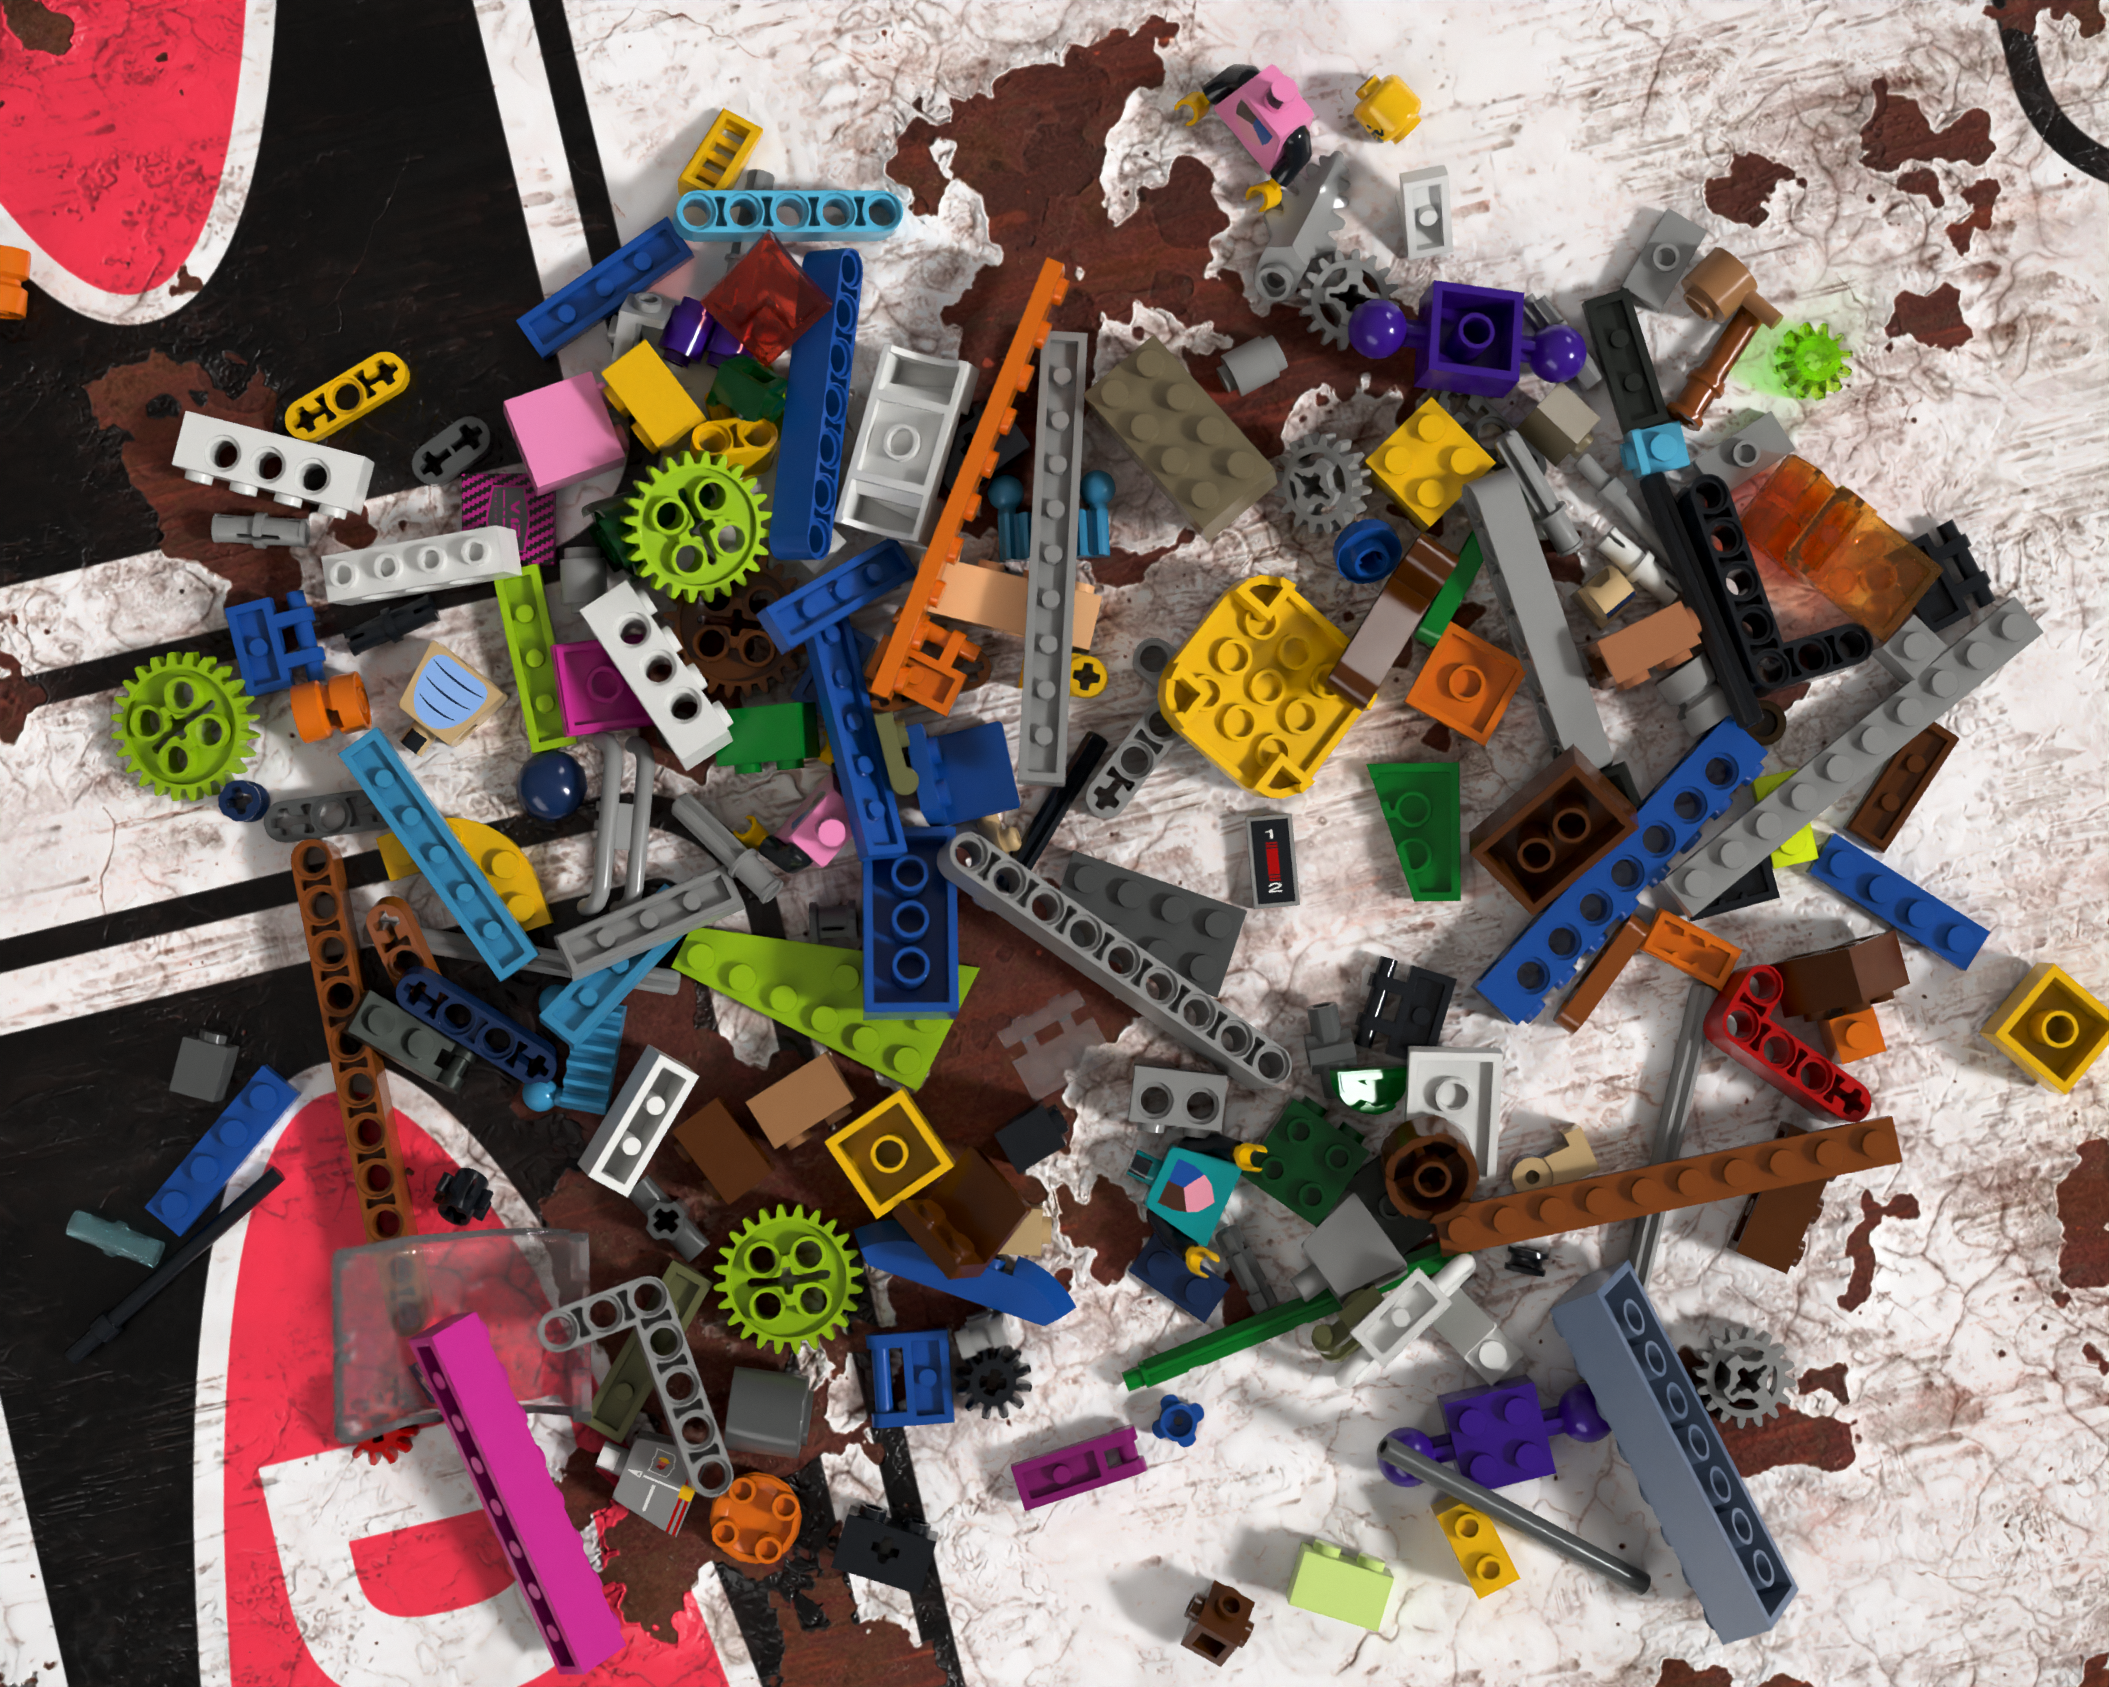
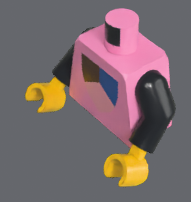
M1233 64L1203 85L1202 93L1193 91L1179 100L1174 110L1176 111L1184 104L1189 105L1194 111V117L1185 126H1191L1207 115L1210 103L1216 105L1213 109L1268 176L1271 175L1270 180L1253 185L1246 192L1247 201L1257 197L1260 193L1263 194L1264 204L1258 210L1260 213L1277 206L1281 202V187H1288L1309 162L1312 156L1309 130L1314 114L1310 106L1298 93L1296 82L1292 78L1284 76L1277 66L1271 64L1263 71H1260L1253 65Z
M827 731L822 732L827 740L823 749L820 750V758L818 759L831 766V771L775 834L769 835V832L752 815L745 817L752 825L748 832L739 834L736 830L733 831V835L747 849L754 848L756 851L759 850L762 856L787 873L795 874L809 866L825 867L853 836Z

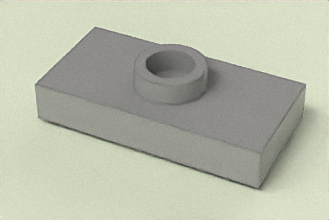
M1668 208L1619 290L1629 288L1632 298L1659 313L1705 237L1707 230Z
M1772 411L1692 461L1691 464L1699 476L1703 474L1719 476L1725 481L1729 491H1732L1796 448Z

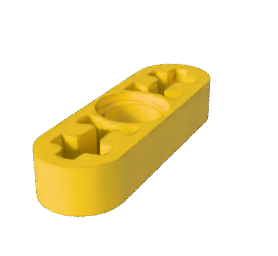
M379 352L293 402L285 414L287 430L299 440L310 443L321 441L403 392L410 380L408 366L393 353ZM386 363L390 368L397 366L398 370L393 373L395 382L388 385L381 380L371 385L370 387L376 391V395L370 397L368 388L358 380L363 374L369 382L375 380L381 375L379 367L382 364ZM345 385L355 386L360 394L358 404L350 410L340 409L335 401L337 391ZM323 398H325V403L330 411L337 415L332 421L330 416L325 413L317 417L313 421L316 428L311 432L304 427L298 429L297 426L303 421L301 416L303 411L306 410L314 415L325 409L319 403Z

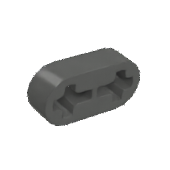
M471 416L457 420L414 453L412 469L415 476L426 485L432 487H442L449 484L491 452L494 445L493 432L479 418ZM470 428L474 432L482 430L483 433L478 437L481 445L477 449H473L469 445L464 446L459 451L454 449L465 441L466 438L463 434L465 429ZM450 452L452 456L440 465L444 471L441 475L436 476L432 472L425 474L424 470L429 466L426 458L432 454L439 459Z

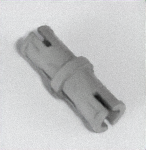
M256 512L254 516L215 513V516L212 518L211 535L214 543L253 544L256 549H266L268 545L307 548L310 541V522L308 518L269 517L266 512Z

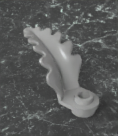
M1334 151L1330 156L1320 155V166L1308 163L1306 172L1309 179L1302 174H1298L1293 180L1299 193L1281 190L1282 199L1280 203L1284 210L1268 209L1265 211L1263 219L1270 240L1253 274L1256 290L1264 299L1276 302L1291 297L1295 293L1310 261L1318 257L1330 255L1337 250V242L1327 232L1344 228L1345 220L1335 214L1333 210L1346 208L1349 205V199L1338 194L1350 188V182L1341 177L1349 173V168L1343 164L1344 155L1342 152ZM1271 272L1281 275L1284 278V280H1275L1272 277Z

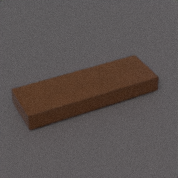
M1935 721L1888 758L1843 826V829L1879 853H1885L1960 738Z

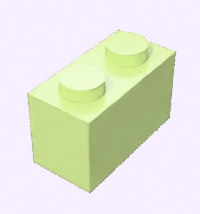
M1315 1539L1313 1545L1301 1542L1285 1594L1288 1604L1378 1632L1394 1581L1390 1569L1384 1567L1386 1562L1365 1553H1359L1357 1559L1340 1554L1341 1547L1324 1540Z

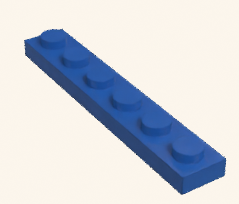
M848 616L805 641V646L859 862L899 858L907 853L908 849Z

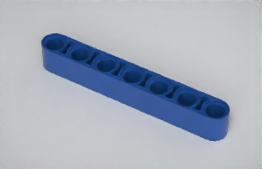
M853 248L811 250L806 253L802 263L788 376L789 382L787 384L769 532L770 549L773 556L778 560H822L829 553L831 546L863 279L862 260L859 253Z

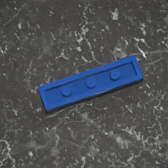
M666 216L524 314L516 322L541 358L546 361L620 310L629 293L646 292L691 261L695 256L684 239L676 233L672 222Z
M887 538L769 605L756 616L781 655L911 580L917 575V570L899 542Z
M1830 833L1818 852L1819 859L1813 860L1806 871L1814 878L1961 971L1967 970L1990 934V931L1835 833Z
M267 1064L262 1065L144 1208L179 1237L185 1235L302 1093Z

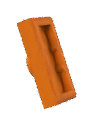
M1658 907L1649 923L1650 930L1638 949L1708 986L1722 991L1743 950Z

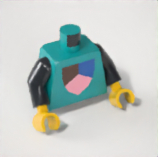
M1211 1133L1206 1138L1185 1136L1178 1144L1170 1143L1162 1160L1137 1149L1126 1175L1150 1185L1143 1199V1204L1147 1207L1146 1219L1162 1245L1186 1262L1187 1268L1192 1273L1202 1278L1209 1277L1200 1269V1262L1206 1256L1219 1263V1256L1205 1247L1209 1243L1242 1170L1262 1171V1168L1254 1167L1251 1164L1250 1156L1254 1150L1267 1153V1149L1263 1145L1243 1143L1219 1133Z

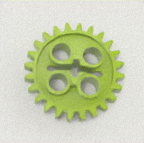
M685 450L680 451L679 464H676L671 457L663 456L662 465L664 470L662 472L651 466L646 467L647 474L651 479L648 484L637 480L633 481V485L641 493L639 498L625 497L624 502L634 508V512L632 515L620 517V521L632 525V531L622 535L621 540L627 543H635L636 546L626 557L631 561H643L636 571L638 576L646 577L654 573L650 582L651 588L658 591L667 583L666 596L675 599L682 588L685 601L690 603L695 602L698 590H700L703 599L708 602H713L714 588H717L723 595L730 596L731 587L729 582L733 580L742 586H746L747 581L742 572L745 568L759 572L760 568L752 558L755 554L768 555L769 553L765 547L759 545L760 538L769 537L770 532L768 529L761 528V521L769 519L772 512L758 509V505L767 498V495L762 492L751 493V489L758 481L756 477L748 476L740 480L744 468L742 464L734 463L726 470L727 456L718 454L712 464L710 463L709 451L699 450L695 462L690 452ZM707 483H713L717 489V499L710 507L704 508L699 501V492ZM680 488H684L686 491V499L692 515L705 521L699 527V531L706 545L713 552L715 557L713 564L708 562L707 552L701 537L689 533L688 529L694 526V520L678 495ZM671 502L676 511L675 519L669 526L661 527L657 521V511L663 504ZM731 525L736 533L735 542L730 548L722 550L718 544V534L724 527ZM690 545L694 550V561L688 568L680 570L676 563V555L679 549Z
M181 652L167 653L166 659L163 656L150 658L151 668L147 665L135 668L139 680L127 679L122 682L130 694L115 696L114 700L124 707L123 713L111 715L110 719L122 724V730L111 734V738L124 740L125 746L116 755L117 757H131L132 761L125 771L127 774L141 771L142 775L138 785L144 787L155 783V796H163L171 792L172 801L184 800L187 795L190 801L203 799L204 793L208 797L219 795L221 793L220 785L224 787L235 780L232 773L242 774L248 771L241 758L256 756V752L247 745V741L260 738V733L249 729V723L258 720L260 715L247 713L246 706L251 704L255 698L254 696H240L239 691L243 688L245 680L229 681L232 667L221 666L216 669L217 658L214 656L204 657L201 661L199 652H186L184 658ZM187 683L194 692L193 702L190 705L183 696L184 686ZM213 700L215 707L207 714L199 716ZM153 711L160 719V727L157 733L150 725V716ZM197 717L195 720L191 721V722L188 723V724H187L186 720L184 719V718ZM214 720L219 723L222 730L219 741H216L211 734V725ZM184 728L186 734L173 736ZM171 737L157 752L156 746L164 739ZM180 748L185 751L188 758L185 769L179 765L177 760Z
M779 1203L775 1217H772L769 1211L763 1207L759 1210L760 1223L757 1224L748 1216L742 1220L746 1234L734 1229L728 1234L736 1244L735 1247L722 1246L719 1249V1252L729 1261L728 1263H720L714 1266V1271L726 1275V1280L720 1281L713 1286L714 1290L727 1292L728 1295L719 1303L718 1307L719 1309L733 1308L735 1313L727 1322L729 1326L740 1321L745 1324L740 1338L745 1339L753 1332L758 1334V1349H761L767 1340L770 1339L774 1340L775 1354H780L785 1342H790L794 1354H799L803 1340H807L809 1345L816 1350L819 1347L818 1334L822 1333L829 1340H834L836 1334L832 1324L836 1323L845 1328L849 1324L848 1318L842 1312L843 1309L857 1311L859 1304L850 1298L849 1295L861 1293L864 1290L863 1285L852 1281V1277L864 1272V1266L851 1265L850 1262L851 1259L859 1254L860 1250L859 1248L845 1249L843 1244L848 1240L851 1233L847 1231L836 1236L833 1230L837 1224V1218L831 1219L825 1225L820 1223V1208H817L809 1218L804 1216L803 1203L797 1205L793 1215H788L784 1203ZM813 1241L818 1244L822 1251V1258L818 1263L806 1264L801 1261L797 1253L798 1245L801 1242ZM759 1246L770 1248L776 1257L774 1267L767 1270L756 1267L752 1261L753 1249ZM785 1267H790L793 1275L812 1273L819 1270H828L830 1272V1277L800 1279L795 1283L793 1289H788L787 1283L783 1281L754 1287L748 1283L751 1278L779 1277L785 1271ZM810 1287H818L826 1294L827 1305L819 1310L808 1308L802 1298L803 1291ZM765 1292L775 1294L781 1303L780 1312L775 1315L762 1313L757 1306V1297Z

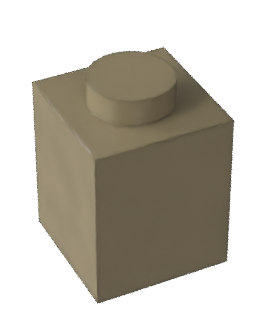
M1559 382L1519 424L1516 430L1556 467L1568 454L1576 459L1594 441L1589 432L1601 418L1563 382Z

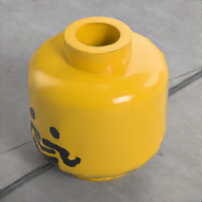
M1374 74L1355 92V95L1360 100L1354 107L1353 115L1373 139L1379 143H1385L1390 140L1394 144L1399 143L1422 120L1418 115L1422 107L1421 100L1398 75H1387L1380 80Z

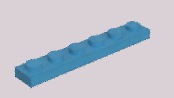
M375 727L338 754L499 981H504L538 957L541 953L382 730Z

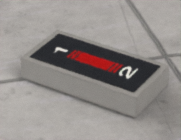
M1292 813L1245 818L1253 909L1300 905Z

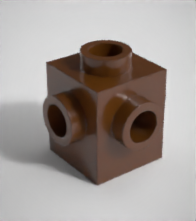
M1214 1580L1204 1594L1196 1592L1190 1600L1184 1613V1617L1190 1621L1180 1645L1221 1667L1236 1648H1243L1254 1628V1623L1249 1621V1617L1255 1602L1241 1595L1235 1588Z

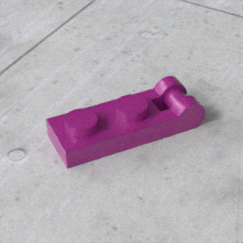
M1125 1425L1108 1433L1012 1463L1011 1470L1024 1510L1028 1511L1147 1471L1148 1467L1143 1455L1138 1454L1134 1442L1138 1439L1134 1425ZM1117 1447L1121 1462L1108 1466L1104 1451Z

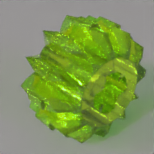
M1809 322L1803 323L1799 328V334L1789 330L1783 335L1786 345H1779L1774 349L1773 354L1785 362L1774 366L1773 373L1777 375L1786 373L1788 379L1782 382L1781 389L1786 391L1792 386L1797 385L1796 399L1804 400L1811 391L1815 401H1821L1826 398L1827 390L1834 394L1840 391L1842 384L1839 378H1847L1852 373V369L1842 363V361L1851 358L1853 351L1851 349L1840 350L1837 346L1845 339L1844 334L1838 333L1831 339L1828 337L1830 331L1829 324H1821L1815 332ZM1810 353L1817 355L1818 358L1815 360V363L1819 361L1821 363V366L1814 371L1807 366L1811 361L1805 362L1804 360Z

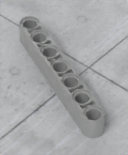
M1506 467L1463 484V501L1523 671L1527 670L1524 677L1553 761L1574 744L1599 771L1612 766L1613 757L1516 476Z

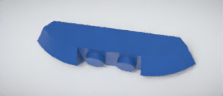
M897 1220L875 1222L854 1230L860 1250L868 1266L1041 1326H1046L1077 1308L1068 1292L1056 1278L1036 1263L1018 1256L1013 1270L1005 1268L1007 1261L996 1256L980 1277L948 1280Z

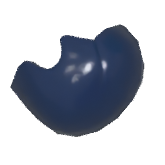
M557 750L545 751L532 756L520 769L515 783L519 805L530 817L545 822H556L573 814L581 806L588 790L586 774L582 766L573 756Z

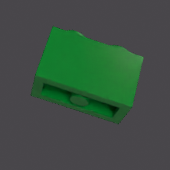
M795 702L726 710L734 722L727 727L733 741L716 752L717 767L734 766L735 775L763 772L762 763L776 762L777 770L805 768L804 759L820 758L815 702Z

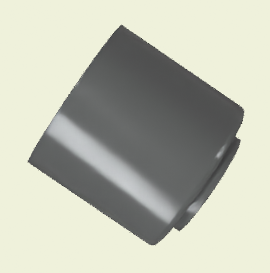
M735 1366L724 1436L725 1449L797 1459L800 1455L801 1445L807 1446L814 1397V1391L809 1390L810 1377Z

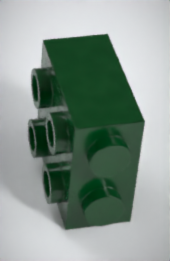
M1305 1095L1301 1102L1290 1096L1258 1142V1144L1266 1147L1267 1153L1254 1150L1250 1156L1251 1164L1254 1167L1262 1168V1171L1242 1170L1241 1176L1317 1228L1365 1161L1370 1151L1361 1145L1366 1138L1364 1135L1345 1122H1342L1339 1128L1323 1119L1328 1110Z

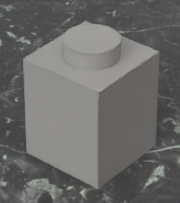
M1913 614L1899 619L1874 645L1871 655L1900 683L1916 680L1948 646Z

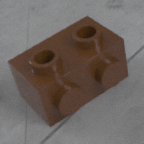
M722 1095L716 1097L672 1131L677 1138L673 1142V1146L688 1165L695 1161L705 1174L701 1182L707 1192L717 1202L723 1198L728 1206L777 1168Z

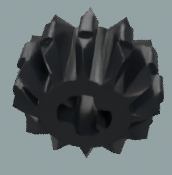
M1005 1345L996 1348L995 1353H989V1348L979 1351L980 1358L975 1355L964 1359L971 1368L963 1366L955 1368L954 1375L956 1377L968 1380L956 1386V1395L973 1394L965 1404V1408L968 1411L975 1409L980 1402L984 1404L982 1408L983 1419H989L991 1406H997L1001 1418H1007L1009 1415L1007 1401L1019 1409L1024 1406V1400L1016 1391L1031 1392L1032 1383L1019 1378L1031 1372V1365L1029 1363H1022L1014 1366L1022 1354L1019 1348L1013 1349L1007 1357L1003 1355ZM991 1369L999 1370L1000 1379L1006 1377L1007 1380L1006 1383H998L996 1390L986 1388L987 1380L981 1382L980 1379L981 1376H989Z

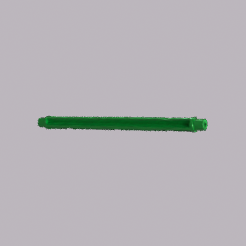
M1439 1242L1405 1254L1403 1259L1407 1263L1408 1274L1377 1290L1383 1294L1396 1289L1418 1267L1426 1276L1436 1273L1460 1254L1442 1257ZM1326 1288L1308 1302L1298 1297L1137 1362L1138 1366L1122 1372L1129 1392L1145 1385L1147 1388L1187 1373L1190 1369L1200 1365H1207L1294 1330L1299 1325L1311 1323L1339 1312L1343 1308L1329 1289Z

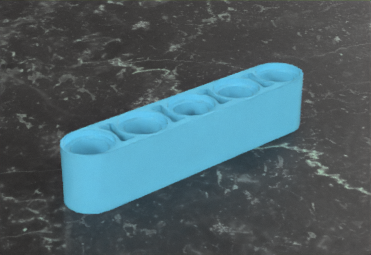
M696 190L688 192L681 197L673 213L672 223L674 230L681 238L692 242L881 241L891 236L900 224L903 217V207L897 196L883 190ZM692 206L700 208L706 214L707 223L702 226L689 224L684 218L683 210ZM738 206L745 207L751 212L753 223L748 226L736 224L730 216V210ZM784 206L794 209L798 214L799 223L794 226L784 225L777 218L776 210ZM830 206L838 208L844 215L845 223L840 226L829 224L823 217V209ZM877 206L885 209L889 214L890 224L885 226L875 224L869 217V208Z

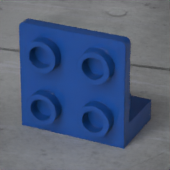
M1000 721L929 737L922 723L906 726L910 742L908 751L911 766L919 777V785L916 789L921 813L930 827H945L1020 807L1006 735Z

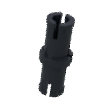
M426 594L424 597L392 610L389 607L381 609L379 616L351 628L343 629L345 639H350V642H347L352 654L358 656L362 652L391 640L393 643H398L404 640L403 635L433 622H439L441 619L439 612L434 611L436 605L432 597Z

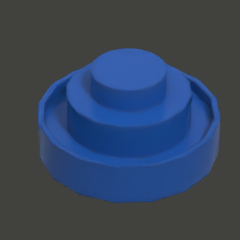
M1364 519L1351 524L1339 534L1334 542L1332 554L1339 573L1346 580L1357 584H1370L1382 580L1394 571L1401 559L1402 546L1396 531L1388 523L1378 519Z

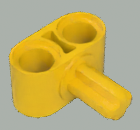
M709 392L705 394L704 402H706ZM705 403L710 421L699 424L692 433L689 452L693 461L695 462L699 450L712 451L715 453L709 452L711 464L718 454L727 456L726 470L734 463L742 464L744 468L740 478L766 473L772 466L778 440L776 425L764 418L757 422L744 421L734 416L730 412V408L723 403L715 407Z

